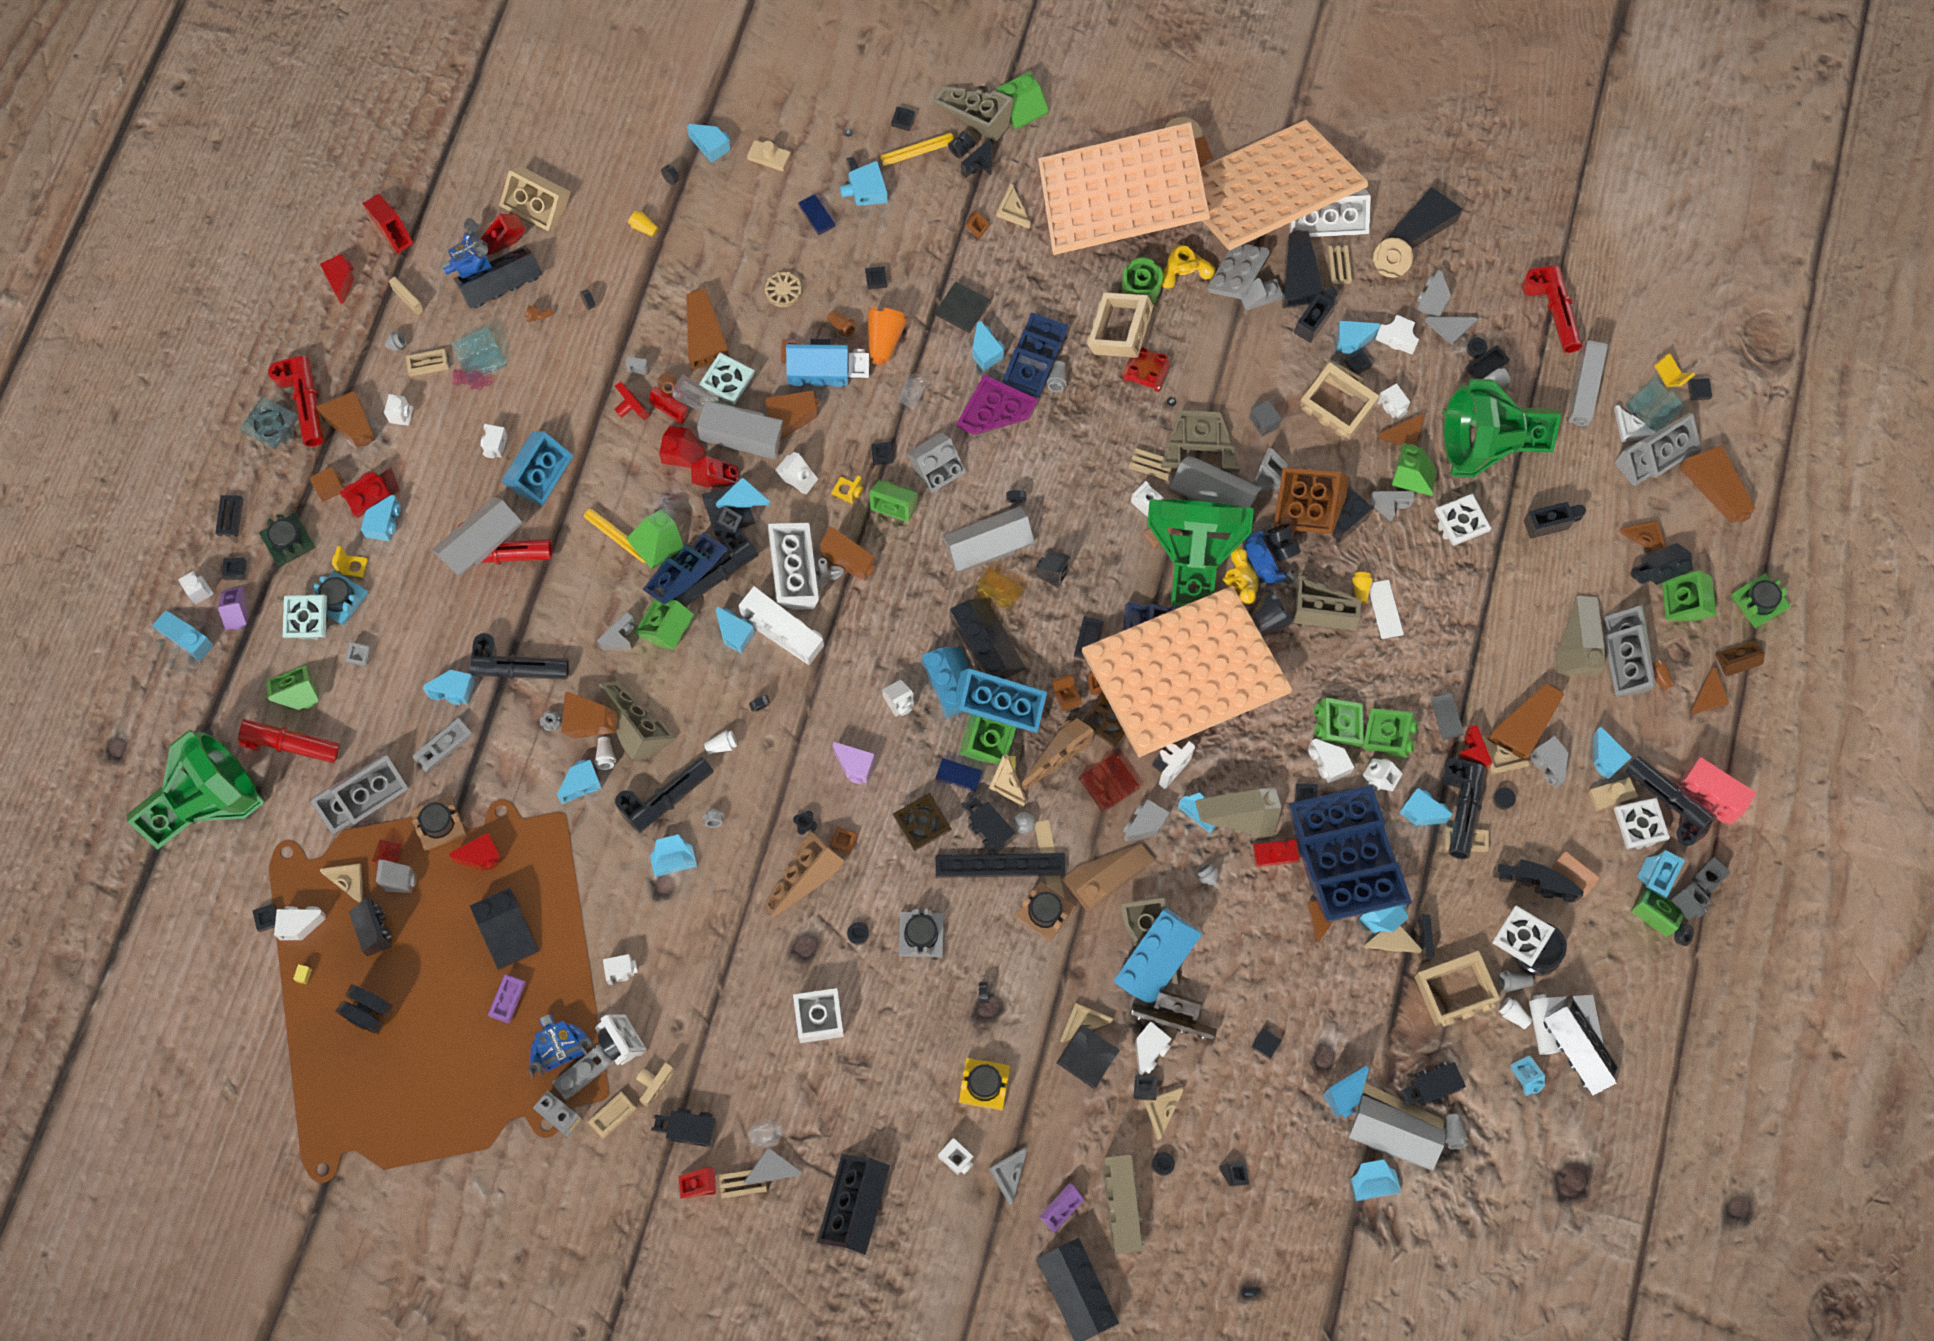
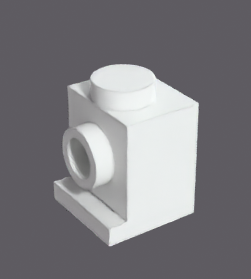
M1397 384L1379 394L1378 405L1382 403L1386 413H1390L1393 419L1396 417L1401 418L1408 412L1407 409L1410 401Z
M389 394L384 414L389 423L409 426L414 407L408 404L404 396Z
M484 424L483 428L486 434L481 438V447L484 450L483 455L488 458H502L508 437L505 428Z
M1145 481L1132 494L1131 503L1148 517L1150 500L1146 498L1157 500L1164 498Z
M193 571L178 579L186 594L195 605L214 594L204 577H197Z
M629 954L603 959L606 981L609 985H613V980L617 982L627 981L629 977L634 976V973H638L636 960H632Z
M954 1138L938 1154V1158L957 1175L961 1172L965 1175L974 1165L971 1162L973 1156ZM960 1156L962 1161L957 1164L953 1161V1158Z

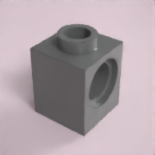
M1269 400L1263 403L1258 402L1251 408L1249 418L1262 437L1279 428L1282 418Z
M1713 857L1691 880L1696 882L1708 895L1731 871ZM1706 873L1713 877V882L1706 878Z
M1696 882L1692 883L1671 900L1688 921L1694 916L1699 919L1708 912L1706 907L1712 903Z

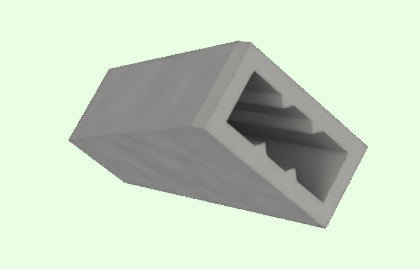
M1587 340L1577 359L1568 422L1574 423L1577 426H1588L1593 418L1608 347L1606 343Z

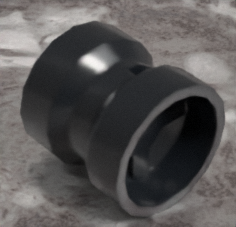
M965 131L958 134L956 140L953 139L948 143L951 153L959 159L965 155L967 150H971L975 146L973 138Z

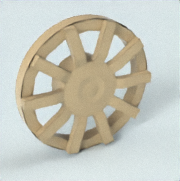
M777 272L767 279L764 288L767 300L778 307H788L795 304L802 294V286L799 279L790 272ZM795 282H796L797 285H798V286H792V287H791V285H792L793 283H795ZM772 283L775 287H769V284ZM768 290H775V292L769 295ZM791 290H798L797 295L791 292ZM777 295V301L773 300L772 297ZM790 295L794 297L791 301L788 299ZM781 298L785 299L786 302H780Z

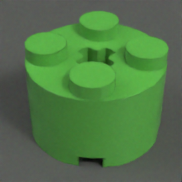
M1134 259L1124 268L1121 284L1122 293L1148 295L1151 302H1155L1161 291L1163 279L1161 268L1154 264V261L1151 259Z

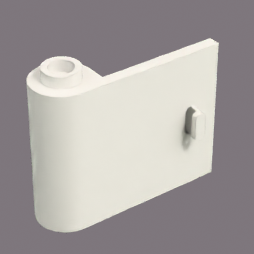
M1542 994L1533 996V1000L1529 1001L1539 1055L1561 1052L1556 1045L1557 1039L1553 1033H1549L1546 1030L1543 1022L1546 1012L1566 997L1546 998V995ZM1593 995L1573 996L1603 1043Z

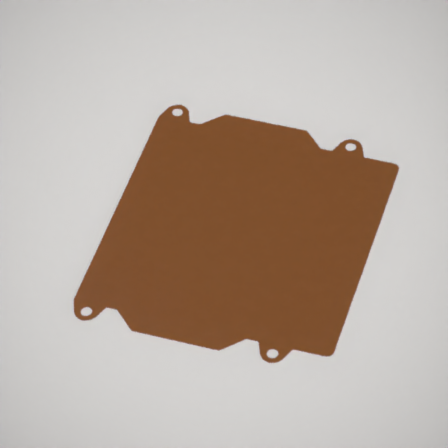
M499 799L490 805L483 827L469 829L463 825L466 836L427 851L424 850L421 839L416 833V827L412 822L413 817L342 830L321 858L307 860L300 846L294 841L285 840L276 846L269 864L272 903L276 905L277 909H284L286 906L297 907L298 910H306V907L309 906L319 907L326 914V919L303 940H279L276 937L300 1156L308 1175L315 1182L326 1183L330 1181L337 1172L341 1154L351 1151H357L383 1170L489 1149L510 1119L520 1117L527 1119L532 1130L539 1137L549 1138L555 1135L558 1129L553 1126L551 1130L543 1131L540 1128V1122L544 1117L533 1109L547 1091L551 1092L569 1108L600 1102L608 1097L609 1089L606 1070L568 1101L563 1098L552 1084L554 1080L586 1056L585 1054L551 1071L546 1072L543 1069V1076H541L540 1072H536L533 1075L534 1078H531L528 1070L532 1042L536 1040L535 1034L543 1030L539 1019L551 1014L555 1024L564 1021L566 1025L574 1024L585 1031L595 1046L599 1044L598 1032L595 1029L598 1025L569 829L564 813L556 812L522 819L512 803ZM498 806H505L508 811L505 817L499 818L495 815V809ZM488 833L503 860L493 869L480 870L455 863L448 853ZM286 846L293 849V855L288 859L283 858L280 854L281 850ZM385 860L411 867L417 876L415 887L412 886V893L385 892L376 882L378 861ZM359 863L362 865L364 899L370 897L374 903L378 902L380 908L384 909L387 918L384 920L386 927L390 928L393 939L390 940L391 948L368 957L362 952L349 911L356 907L359 902L320 872L321 868ZM511 888L516 895L539 952L498 970L479 930L470 905ZM298 964L312 969L307 984L296 982L293 979ZM505 974L526 981L525 988L510 1024L488 1016ZM351 984L373 993L394 1006L389 1017H381L374 1014L375 1017L384 1023L379 1035L346 1021L347 1019L335 1012L340 1002L346 1001L353 1005L356 1004L345 995ZM592 1046L586 1049L587 1054L592 1051ZM599 1057L593 1060L596 1065L602 1062ZM321 1163H326L329 1166V1172L325 1176H319L316 1172L317 1166Z

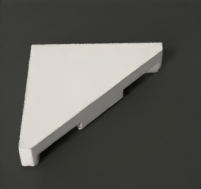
M1620 405L1614 407L1621 442L1643 440L1655 433L1654 430L1646 426V423L1636 416L1622 410Z

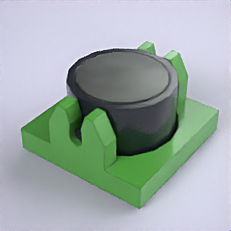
M1766 573L1730 595L1755 629L1791 607L1784 598L1787 594V589L1785 587L1780 589L1781 581H1771Z

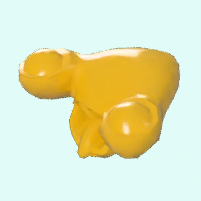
M1177 244L1173 247L1162 272L1161 286L1166 289L1172 288L1176 282V273L1185 275L1194 272L1196 269L1200 277L1211 279L1215 275V268L1188 246Z
M1238 546L1230 554L1234 568L1228 570L1222 580L1228 588L1233 586L1235 591L1240 593L1239 598L1243 603L1251 604L1256 599L1259 578L1255 569L1248 562L1246 550Z

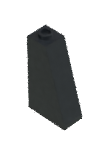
M1431 187L1390 233L1388 239L1400 238L1406 241L1413 249L1457 222L1463 208Z
M1297 230L1289 233L1286 243L1283 308L1311 304L1318 293L1324 294L1309 231Z

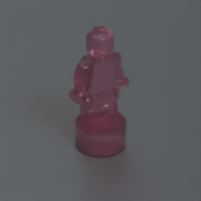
M454 369L452 385H471V390L482 389L483 385L491 386L493 381L491 378L484 379V374L476 370H472V374L465 373L460 369Z

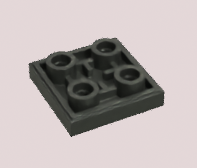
M955 281L935 311V315L970 333L990 303V299Z

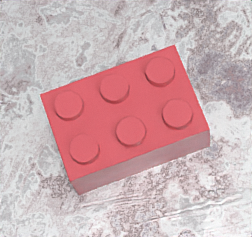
M1702 757L1687 769L1678 783L1679 787H1685L1689 795L1713 812L1719 821L1730 825L1745 813L1757 794Z

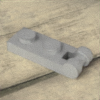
M457 718L413 755V759L422 765V769L426 773H430L441 761L471 738L473 734ZM431 752L434 756L429 760L427 755Z
M599 1043L595 1049L593 1048L591 1052L554 1080L552 1084L563 1098L568 1101L610 1067L615 1060L607 1055ZM597 1057L602 1061L599 1065H596L593 1061Z

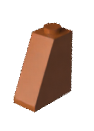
M355 391L316 406L322 418L357 448L367 446L376 440Z
M813 391L765 398L768 417L783 420L780 440L816 419L817 410L820 409L819 398H814Z
M830 526L820 542L822 558L866 581L867 577H871L876 570L875 557Z
M565 692L562 733L574 739L616 733L618 712L573 693Z

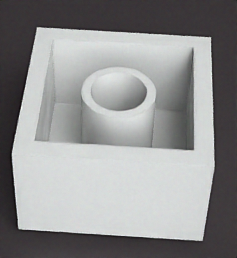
M837 988L793 995L800 1043L844 1037Z

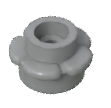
M546 711L543 717L540 718V724L545 730L554 731L560 726L561 717L557 712Z
M717 809L708 810L703 815L705 825L710 828L721 826L724 814Z

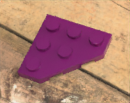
M983 375L956 423V427L977 435L1028 420L1038 404V399Z

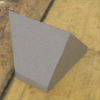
M1268 448L1254 485L1262 488L1260 492L1279 489L1283 467H1291L1272 448Z

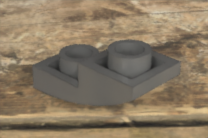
M1452 694L1432 697L1431 704L1442 740L1464 735Z

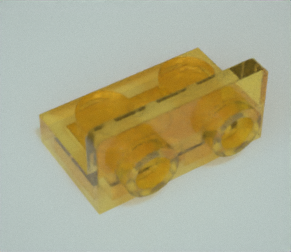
M989 567L982 579H978L976 589L982 596L986 598L989 596L995 600L998 606L1012 610L1025 591L1024 587L992 567Z

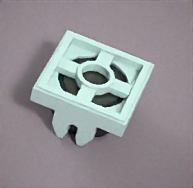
M719 353L699 383V387L709 392L714 401L718 398L721 404L729 402L735 405L754 376L755 370Z
M284 596L283 638L309 640V638L314 640L326 638V623L328 619L326 613L327 596Z

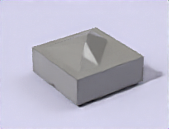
M626 358V367L629 373L648 375L649 366L647 359Z
M349 641L344 662L366 667L371 646Z

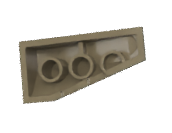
M944 87L933 100L935 105L978 133L996 142L1008 128L1014 102L1013 98L996 91H992V93H983L982 90L971 92L965 91L963 88Z
M1576 596L1556 654L1557 674L1599 677L1605 669V648L1598 597Z
M617 682L600 683L598 685L606 707L618 712L616 732L621 745L632 760L649 758L675 740L667 726L660 719L655 721L649 715L650 711L646 707L641 708L634 702V697Z
M1276 788L1255 789L1197 799L1195 801L1201 822L1221 828L1224 826L1232 828L1234 832H1245L1253 838L1273 837L1281 812V804Z
M1167 895L1121 903L1124 925L1132 937L1136 948L1165 908H1169ZM1177 971L1166 986L1178 985Z

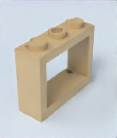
M1103 293L1102 300L1098 304L1097 316L1093 319L1091 334L1087 339V344L1094 355L1138 358L1154 307L1148 295ZM1112 307L1136 308L1126 342L1102 340Z
M1329 362L1301 399L1300 406L1308 415L1311 416L1313 414L1323 426L1332 427L1338 436L1346 437L1350 440L1378 403L1379 395ZM1327 377L1366 403L1350 426L1311 400Z
M1479 951L1418 972L1414 977L1435 1026L1442 1024L1443 1027L1455 1023L1454 1019L1461 1016L1463 1020L1476 1015L1475 1011L1481 1009L1483 1012H1487L1496 1008L1495 1004L1500 1000ZM1472 966L1486 999L1441 1015L1427 982Z

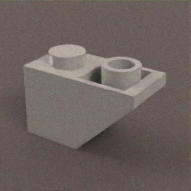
M1438 270L1435 276L1431 275L1425 285L1428 287L1426 292L1422 290L1417 299L1420 302L1417 310L1431 317H1441L1451 297L1443 273Z
M1554 736L1537 747L1530 756L1532 757L1533 764L1545 774L1546 781L1558 789L1565 782L1568 751L1557 737Z
M1148 799L1144 805L1140 803L1134 813L1137 817L1133 822L1129 821L1123 830L1126 833L1124 840L1130 842L1157 836L1167 821L1170 812Z

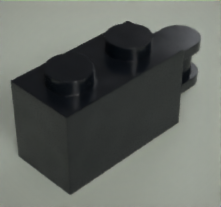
M1328 288L1323 295L1320 293L1316 295L1298 320L1294 334L1309 343L1314 340L1332 315L1337 297V290L1335 288Z
M1568 502L1531 510L1523 521L1528 535L1532 539L1568 530L1574 522H1578L1583 518L1586 508L1583 505L1570 507Z
M1675 543L1641 557L1642 564L1634 567L1630 575L1640 584L1649 581L1656 585L1693 570L1691 552L1680 544Z
M972 795L969 801L961 804L969 814L968 828L973 835L976 836L978 834L983 840L981 843L988 852L992 850L994 854H997L1015 839L1016 833L989 802L983 805L975 795ZM977 806L979 809L973 812L972 808Z
M1445 1061L1435 1065L1436 1070L1428 1072L1425 1069L1414 1074L1416 1078L1410 1082L1412 1086L1399 1091V1095H1402L1405 1100L1404 1106L1420 1102L1422 1107L1463 1090L1466 1085L1456 1063L1448 1064ZM1414 1090L1417 1098H1413L1410 1091Z
M678 1108L677 1112L671 1111L670 1117L662 1115L653 1116L655 1122L654 1127H651V1131L666 1134L668 1141L708 1148L713 1147L718 1122L716 1118H713V1114L700 1112L699 1115L691 1114L690 1110ZM664 1121L669 1122L668 1129L663 1128Z

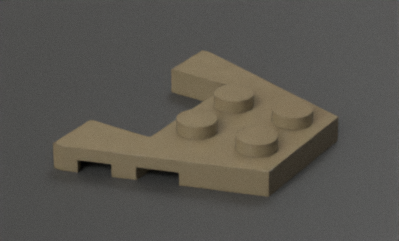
M1180 410L1161 463V468L1178 469L1180 465V449L1219 451L1221 452V470L1239 472L1241 465L1236 459V452L1230 443L1229 434L1221 412Z

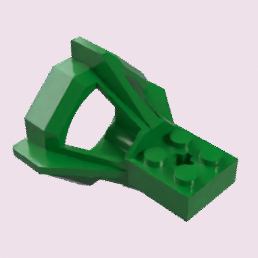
M1470 379L1468 385H1461L1449 398L1447 409L1443 408L1442 415L1445 416L1443 436L1446 457L1452 464L1450 474L1453 477H1476L1511 453H1553L1562 414L1556 409L1518 407L1493 379ZM1470 425H1476L1475 441L1471 450L1469 428Z
M1150 499L1147 525L1174 563L1171 606L1182 607L1214 594L1217 567L1252 532L1253 508L1198 500ZM1167 527L1191 530L1190 536L1169 534ZM1207 532L1230 533L1227 539L1207 538ZM1192 581H1196V584L1199 585L1195 592H1191V588L1187 587Z
M188 730L169 746L162 787L127 813V822L158 850L190 824H195L198 821L244 819L264 803V800L256 792L255 784L239 760L228 751V746L224 742L220 743L215 737L200 731L195 733L192 730Z

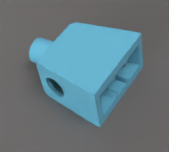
M877 161L849 172V184L839 186L841 197L853 195L857 206L888 203L887 190Z

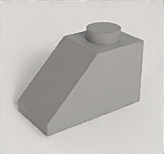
M385 860L378 861L376 882L385 892L412 893V886L415 887L417 876L411 867Z

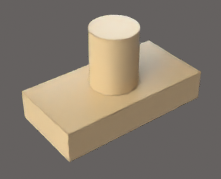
M754 140L747 158L750 161L784 172L791 157V152L775 147L771 141L760 142Z
M1630 777L1591 789L1588 792L1596 811L1619 805L1638 797Z
M665 1063L657 1076L644 1068L640 1071L636 1080L648 1087L640 1098V1102L648 1108L651 1107L674 1074L675 1070L673 1067Z

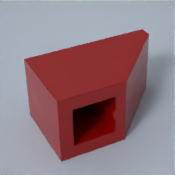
M705 456L691 464V480L693 484L706 488L731 486L739 481L738 466Z

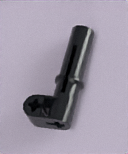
M737 527L734 534L721 532V538L725 547L728 548V552L721 556L715 565L695 584L674 598L686 607L723 580L728 581L730 575L759 556L752 543L739 527ZM732 538L737 539L739 545L735 546Z
M481 633L473 640L470 663L472 676L509 677L511 680H515V678L568 679V659L516 657L515 654L511 656H496V645L490 634ZM484 648L486 650L487 656L483 654L482 650Z
M700 756L661 789H655V794L644 803L633 792L625 790L618 793L615 798V804L621 816L640 834L665 812L675 809L674 805L713 774L714 771L709 763ZM626 803L632 805L634 810L632 813Z
M1640 756L1634 758L1628 765L1626 773L1665 802L1668 809H1674L1684 817L1676 832L1678 841L1685 846H1691L1703 839L1717 816L1689 795L1685 787L1676 785Z
M1457 758L1447 760L1440 772L1442 782L1449 786L1461 788L1459 798L1455 800L1457 810L1448 854L1457 859H1468L1471 854L1478 811L1482 809L1480 800L1486 768L1483 765ZM1461 771H1464L1463 778L1460 777ZM1467 807H1468L1467 819H1466V824H1465V831H1463L1464 823H1465V818H1466Z

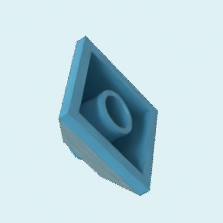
M1367 1065L1333 1085L1322 1095L1336 1118L1342 1115L1344 1118H1347L1356 1112L1354 1108L1360 1102L1369 1072Z

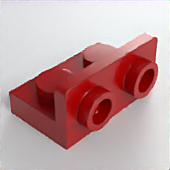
M373 471L364 474L361 479L355 483L348 484L344 490L339 492L340 496L346 499L356 518L361 517L365 514L366 510L391 495L383 478Z

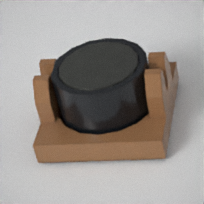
M452 795L411 810L412 822L416 827V833L421 839L425 851L466 836Z
M1040 882L1036 889L1030 892L1029 897H1026L1015 917L1048 942H1051L1076 907L1047 885Z

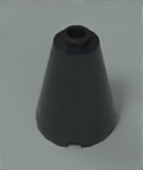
M1269 589L1262 594L1248 611L1262 637L1287 627L1294 622L1287 609L1285 610L1281 605L1282 603L1278 597Z

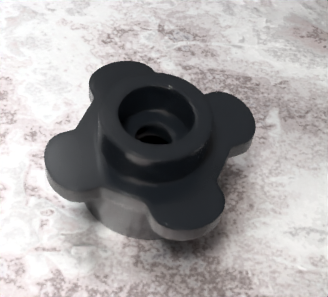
M811 811L795 815L793 818V822L798 827L797 832L800 835H804L810 830L815 831L818 827L817 823L813 820V813Z

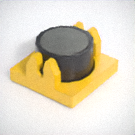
M966 1058L959 1103L1003 1111L1010 1065Z

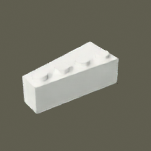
M755 586L739 604L741 618L749 620L756 630L806 664L810 665L824 647L823 637L819 632L809 629L801 620L792 616Z

